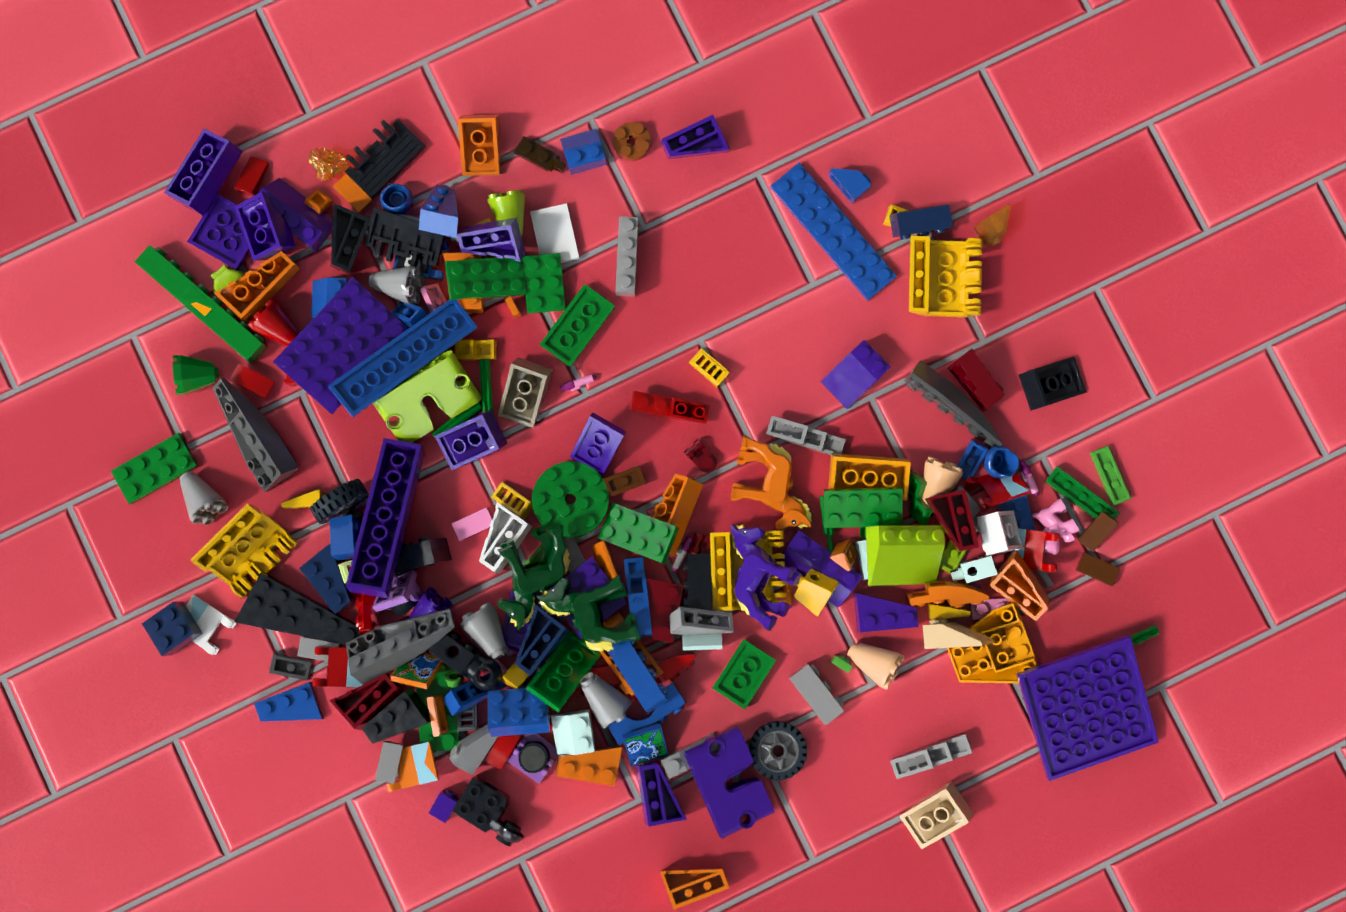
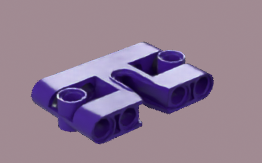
M737 726L716 737H708L704 743L684 752L721 839L743 828H751L756 821L774 813L763 782L759 781L758 777L738 781L730 786H726L728 779L738 775L754 762L743 735ZM718 743L717 749L711 751L712 744ZM748 814L747 819L741 821L742 815Z

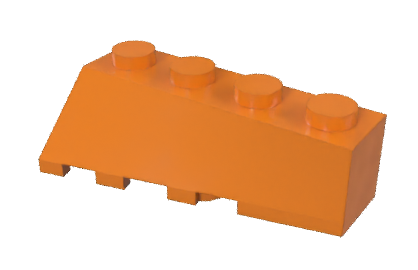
M280 251L261 263L259 267L248 271L243 277L232 281L222 290L219 289L214 294L240 319L248 323L300 268Z
M675 474L663 493L664 499L655 506V513L653 515L655 519L679 527L669 553L672 556H675L703 487V484L679 474Z

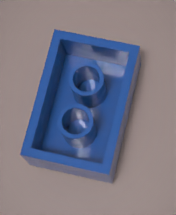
M526 688L488 691V730L491 737L550 732L549 705L526 690Z

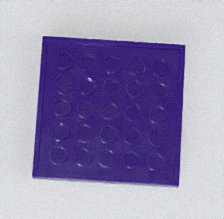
M1128 635L1016 673L1046 778L1049 781L1159 743L1132 641Z

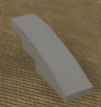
M775 416L771 417L766 433L778 439L827 455H831V453L842 454L846 439Z
M965 733L890 760L896 779L971 754L973 750Z

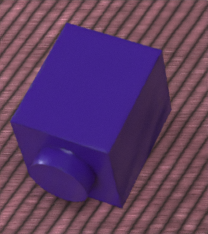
M448 789L446 791L442 790L428 814L446 823L459 800L456 798L457 794Z

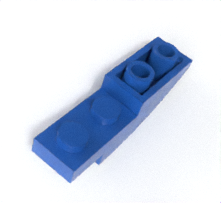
M643 557L624 559L630 614L634 613L636 616L640 636H652Z

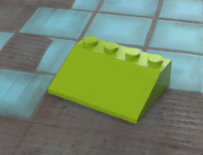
M941 525L866 527L868 586L917 585L937 580L945 547V531Z

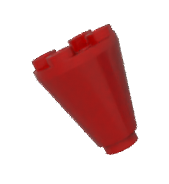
M273 297L266 303L263 309H260L254 315V318L248 324L253 331L285 347L300 333L283 307Z

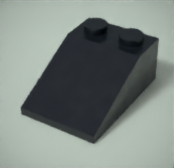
M1075 356L1019 374L1030 411L1087 393Z

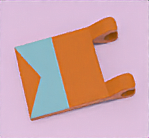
M430 741L402 748L397 769L400 781H395L394 784H387L388 792L439 780Z

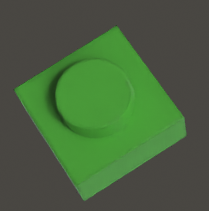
M841 654L839 657L834 655L830 661L847 673L853 667L848 664L850 660Z

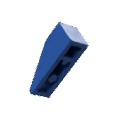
M490 673L481 676V678L488 680ZM470 681L450 690L443 701L451 715L454 716L488 698V691L476 688ZM500 681L497 687L489 691L502 690L507 685Z

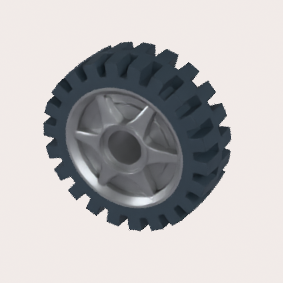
M354 479L322 496V498L312 504L310 510L319 524L328 523L329 518L340 517L342 514L347 513L351 507L358 506L359 503L369 496V493L360 479Z
M783 721L768 722L760 726L750 740L749 752L754 761L752 764L766 778L785 780L793 777L803 768L807 758V746L803 735L793 725ZM780 745L783 747L782 754L774 755L773 748Z

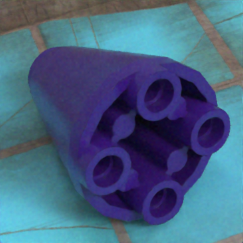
M429 587L422 593L420 600H418L408 619L447 609L452 611V602L447 597L442 598L434 588Z

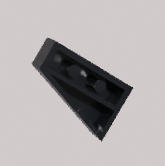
M428 536L418 539L419 543L413 544V542L402 544L394 576L425 566H432L438 562L452 560L447 539H430Z

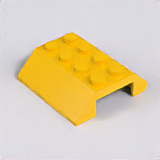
M911 236L909 312L933 317L963 318L980 316L981 306L974 305H980L981 299H968V294L982 292L981 287H976L982 285V269L978 268L982 267V262H969V257L982 255V250H980L982 248V239L968 238L966 241L930 240V236Z
M247 503L191 559V562L205 572L207 570L211 571L226 582L233 593L243 599L249 593L247 589L251 591L253 588L252 583L244 576L249 573L254 580H257L261 572L268 574L276 566L274 561L277 563L281 561L280 556L272 548L277 545L283 553L288 554L290 550L281 540L290 549H293L298 542L260 508Z
M784 531L765 532L764 537L756 545L765 550L774 561L775 559H785L782 553L772 554V547L780 548L784 546V542H775V540L784 539ZM730 532L710 533L712 611L742 610L735 595V584L739 576L738 570L743 565L744 559L736 554V550L732 547V533ZM785 561L776 562L782 567H785ZM771 575L763 589L765 597L773 603L786 602V600L777 601V598H786V593H774L773 586L786 585L785 581H776L778 577Z

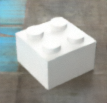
M999 511L977 517V528L981 533L983 540L982 548L986 555L1002 554L1023 548L1014 511Z

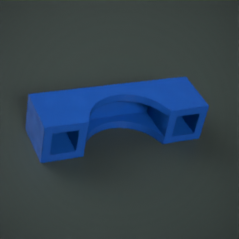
M673 682L665 687L668 692L665 696L668 700L655 708L651 715L643 719H633L626 715L622 721H614L607 726L619 745L624 744L622 734L651 726L655 722L657 724L662 723L668 719L666 715L672 711L676 714L684 709L683 704H685V700Z

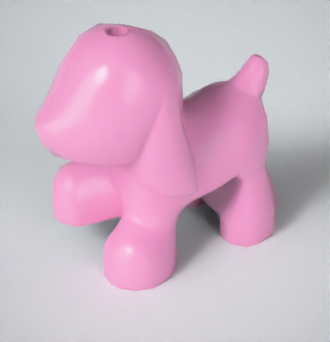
M1061 498L1056 500L1049 508H1044L1039 513L1032 514V518L1038 519L1045 527L1044 532L1060 533V537L1065 542L1074 541L1072 533L1079 531L1073 519L1063 522L1056 516L1057 514L1067 512ZM1046 540L1044 553L1056 555L1060 550L1059 541Z

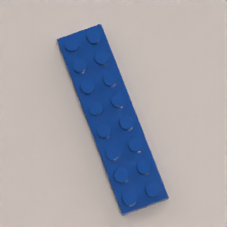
M800 163L796 164L770 186V189L867 301L897 277Z
M448 300L328 385V388L353 418L415 374L430 361L476 330L477 326L457 300Z

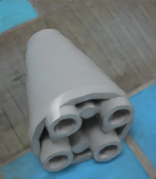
M410 266L377 271L370 274V288L406 304L420 303V289L425 285V276H421L419 268Z
M189 471L180 477V485L189 519L193 524L204 523V525H209L215 521V517L227 511L228 506L225 499L199 475Z
M490 602L482 605L476 613L469 612L462 617L463 621L460 626L489 657L492 656L493 660H496L507 653L505 649L506 643L497 610L494 605L491 606Z
M592 672L586 674L580 683L597 723L602 728H606L614 721H622L626 716L625 711L632 703L629 698L598 675H594Z

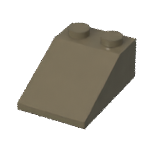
M521 358L514 360L510 366L498 416L533 428L549 388L553 369Z

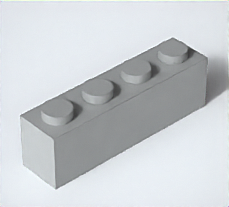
M619 216L616 296L635 297L638 217Z

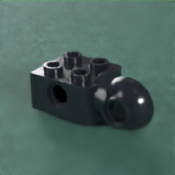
M453 630L449 631L430 648V653L457 673L469 679L480 690H492L499 685L502 679L500 665L496 661L484 657L481 652H476L477 648L470 642L464 643L460 640L462 636ZM453 646H456L459 650L457 656L452 652ZM483 669L490 672L488 680L481 678V671Z
M477 775L472 777L452 812L483 832L493 830L497 833L496 839L506 846L511 847L513 843L520 842L525 838L520 832L522 829L509 820H505V822L501 820L509 804V795Z

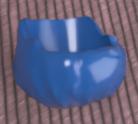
M389 184L380 195L381 207L384 211L404 215L413 204L412 193L405 185Z
M995 446L985 455L984 468L993 478H1009L1017 472L1019 458L1007 447Z

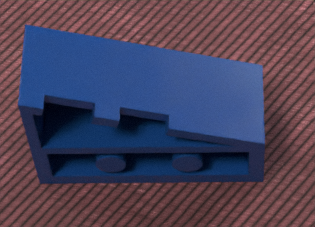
M436 185L420 209L419 230L456 238L458 211L455 189L449 188L447 185Z

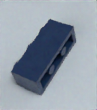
M950 205L890 215L893 238L900 237V240L910 239L913 234L928 236L931 231H935V234L946 233V229L953 227Z

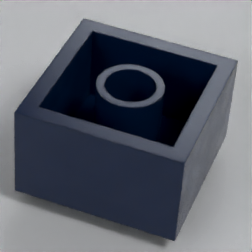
M183 601L170 603L142 623L161 656L173 655L203 634Z

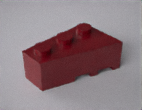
M966 489L925 498L957 551L979 547Z

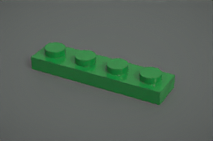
M1058 466L1053 469L1045 480L1047 485L1093 519L1102 510L1114 519L1120 513Z

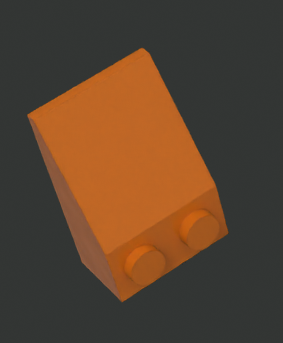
M499 114L461 115L458 118L462 176L500 175Z

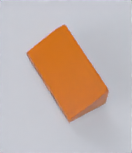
M850 539L837 543L830 555L833 561L847 571L851 570L857 557Z
M603 540L594 544L592 549L599 567L609 580L613 579L618 573L606 542Z

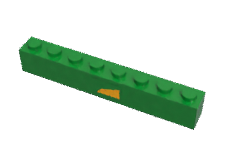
M149 245L134 262L245 360L253 363L267 348L263 343L265 339L258 333L252 334L247 323L243 320L239 322L235 319L237 315L229 308L225 310L221 306L222 302L216 296L211 298L207 294L209 290L201 283L195 284L193 282L195 278L187 271L183 273L179 270L181 266L173 259L169 261L165 257L167 253L160 247L155 249Z

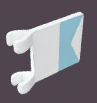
M192 595L186 607L203 633L194 639L193 642L202 647L207 653L216 655L219 652V647L208 641L220 623L227 628H234L236 625L235 620L224 615L196 595Z

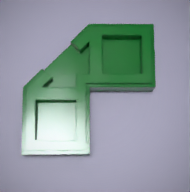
M911 472L908 486V495L911 507H909L910 514L920 525H927L932 513L929 505L922 499L927 482L917 472Z

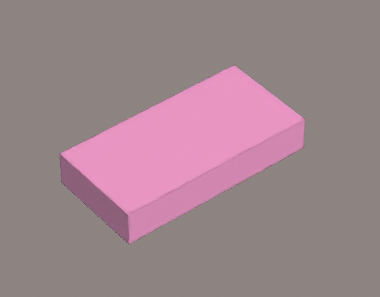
M486 507L452 523V526L459 541H462L490 528L491 520L493 519Z

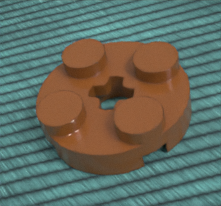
M625 123L615 131L613 138L614 149L620 157L622 156L626 160H640L647 154L651 146L650 134L641 123ZM633 137V139H637L634 146H632L630 143L627 144V141H629V138Z

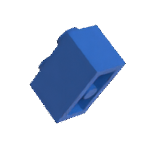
M353 515L329 518L331 556L336 560L353 558L361 528L360 521Z

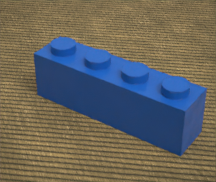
M627 641L618 645L613 644L614 650H610L608 653L644 710L649 713L666 702L668 699L665 695L668 692L662 683L658 685L655 678L657 675L652 667L648 668L644 663L647 659L641 650L637 652L634 645H636V642Z

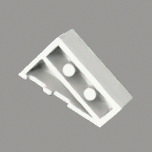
M497 503L479 562L493 572L500 574L508 563L497 551V549L501 548L500 543L512 539L516 548H518L533 526Z

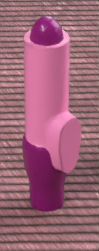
M591 374L574 381H569L560 386L561 391L580 389L582 385L594 382L596 376Z
M1025 460L1019 462L1024 482H1027L1031 493L1034 496H1038L1039 490L1029 466Z

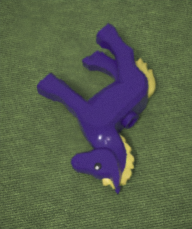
M731 524L732 547L736 550V554L744 559L743 565L738 570L739 576L735 584L737 601L747 615L755 618L766 630L771 631L776 624L777 617L766 612H772L785 617L790 604L787 602H770L763 593L764 587L771 575L780 578L792 586L798 585L802 574L796 571V567H782L777 564L765 550L756 545L764 537L765 530L763 528H745L743 524L741 526Z

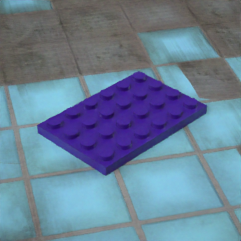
M352 277L281 352L273 363L328 412L333 414L341 403L328 388V385L409 328Z

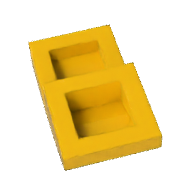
M460 340L455 344V356L458 360H496V340Z

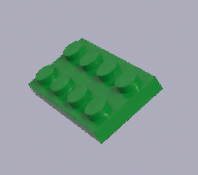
M485 258L445 262L450 300L522 296L526 294L522 260Z
M584 284L539 345L571 368L615 309V305Z
M177 433L111 470V473L128 504H133L181 477L184 473L197 468L198 464L182 435Z
M902 487L824 489V528L902 526Z
M612 503L599 539L665 564L679 527Z
M570 631L529 683L526 690L559 712L578 687L581 679L599 659L601 653L590 649L586 641Z
M439 671L427 689L416 687V694L427 709V697L442 694L444 699L450 690L456 688L447 685L445 674H448L449 671ZM445 703L449 733L433 737L431 723L419 727L420 743L430 741L432 751L452 750L460 742L457 714L452 716Z

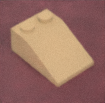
M948 619L929 620V624L923 625L925 649L984 646L994 643V639L956 622H948Z
M950 781L906 810L899 817L920 848L923 849L969 823L974 813L952 781Z

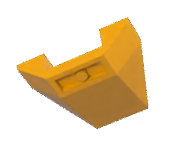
M1014 603L994 609L970 627V629L994 639L993 644L947 648L959 682L1019 683L1016 673L1038 666L1036 655L1023 620Z

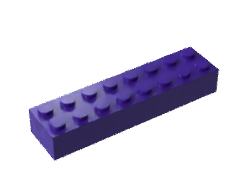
M383 439L346 582V587L350 592L389 599L425 454L421 444Z

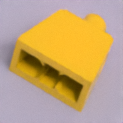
M810 569L805 577L801 576L799 584L796 585L798 589L794 597L818 616L839 582Z

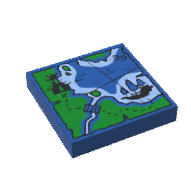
M660 723L622 734L631 766L668 755Z

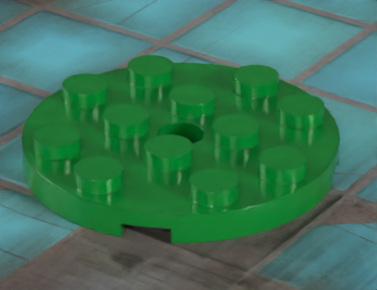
M574 461L561 462L544 471L536 481L532 492V506L537 520L546 530L548 527L561 523L563 538H577L589 534L602 523L609 507V493L602 476L592 467ZM569 494L574 495L576 501L573 504H567L565 498Z

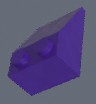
M260 192L235 206L253 261L268 260L280 251L284 253L296 246L290 228L265 192Z
M863 340L821 383L848 409L890 369V366Z
M491 409L435 436L451 470L499 450L507 444Z

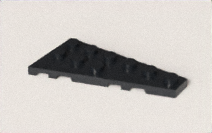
M265 572L260 573L234 621L235 623L346 645L347 642L362 634L359 633V627H356V623L340 614H334L331 609Z

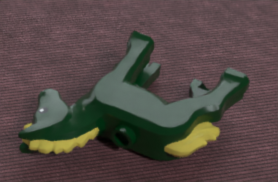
M561 523L547 528V532L552 536V541L544 526H539L530 531L532 536L544 546L545 554L543 561L522 565L516 545L512 539L500 543L501 548L497 549L510 565V570L512 571V591L515 598H501L497 601V605L511 617L510 622L515 624L517 630L521 629L532 618L535 607L533 594L537 591L544 592L548 590L549 586L557 583L568 572L571 560L568 559L570 553L563 541V527Z
M619 575L614 577L604 587L593 591L568 594L570 587L569 579L561 578L549 591H544V595L536 596L540 600L539 604L542 605L543 610H546V613H550V615L566 616L574 613L575 618L572 619L576 630L579 629L582 638L592 650L602 652L604 649L610 651L614 650L613 644L618 645L622 642L641 639L638 630L639 625L634 613L627 615L625 621L616 627L608 628L603 626L600 605L628 596L625 585L621 582Z

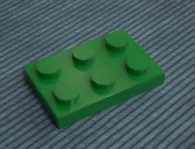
M560 253L524 256L522 263L526 288L527 314L565 311Z
M743 639L712 689L745 710L776 660Z

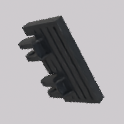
M385 120L380 122L391 133L388 138L383 136L378 129L374 128L372 130L384 145L378 140L366 150L371 158L358 146L354 150L364 159L360 165L351 155L348 154L346 156V159L358 171L356 172L350 166L345 173L371 199H374L426 148L399 120L393 124V127L398 132Z
M373 208L365 246L375 248L376 240H378L375 257L380 259L383 255L385 243H389L386 254V261L392 262L394 254L410 258L413 250L410 266L415 267L418 266L420 254L423 253L425 255L421 270L427 272L429 265H439L445 236L419 230L418 220Z

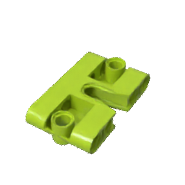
M449 350L430 361L415 374L379 398L373 405L398 441L412 443L434 430L427 408L422 402L425 396H431L438 407L451 419L477 404L482 396L453 351ZM458 376H464L463 380L455 381ZM392 416L398 417L395 421H389Z

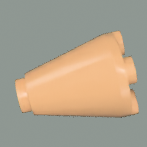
M928 456L924 465V480L927 482L922 496L924 502L927 503L925 498L951 493L961 478L963 469L957 467L954 463L947 461L942 463L939 459Z
M855 642L847 654L851 661L875 683L886 690L897 676V668L901 666L905 656L895 651L863 643L857 644Z

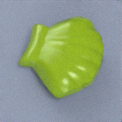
M225 264L222 265L219 270L210 275L214 279V292L219 289L222 290L232 281L243 277L244 273L239 270L228 269Z

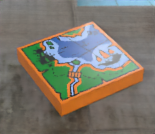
M421 653L414 659L396 668L391 674V681L427 689L444 662L436 656Z

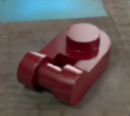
M696 439L693 442L694 445L690 449L687 448L684 454L701 471L710 473L715 470L717 459ZM700 450L703 454L697 458L694 454Z
M694 533L693 546H690L689 552L711 554L710 537ZM702 542L707 543L705 550L700 549Z

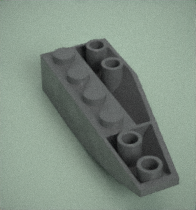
M921 360L915 365L904 380L909 389L914 392L917 390L922 394L924 400L929 403H935L940 412L950 414L954 417L953 421L958 425H965L969 428L968 432L973 436H980L985 440L984 444L992 448L1002 445L992 426L965 394Z
M224 377L220 378L213 387L214 393L247 467L251 470L263 491L267 492L291 477L299 466L280 436L261 412Z
M447 609L379 626L347 642L346 648L350 675L364 684L414 659L455 627L452 611Z

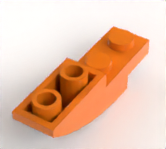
M951 581L925 582L926 590L907 593L908 602L911 606L914 605V607L925 606V603L930 602L939 604L947 600L950 606L960 608L968 603L982 604L985 600H989V596L984 590L968 584Z

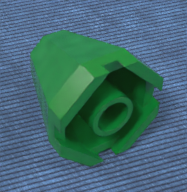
M173 355L174 385H177V389H175L177 396H184L216 383V379L220 378L219 367H215V364L212 362L183 355Z

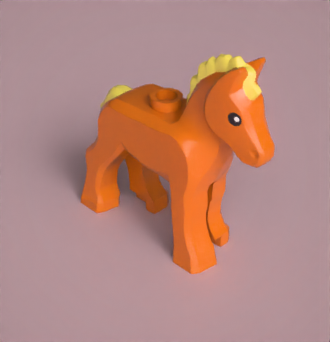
M743 435L740 448L743 451H739L737 465L757 461L764 464L768 468V472L761 489L733 483L730 501H739L745 498L761 501L768 507L784 513L776 521L775 527L778 530L797 526L800 529H803L804 526L810 528L812 513L809 512L808 505L803 503L801 499L787 494L793 485V479L790 478L792 469L790 454L783 447L779 448L777 444L771 443L769 447L766 443L757 442Z

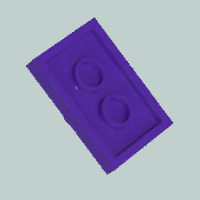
M592 412L570 457L577 462L592 467L603 476L626 431Z

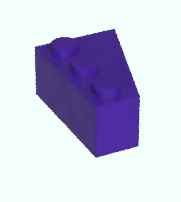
M854 593L857 632L919 627L916 607Z
M657 762L636 765L645 824L650 827L687 820L660 765Z

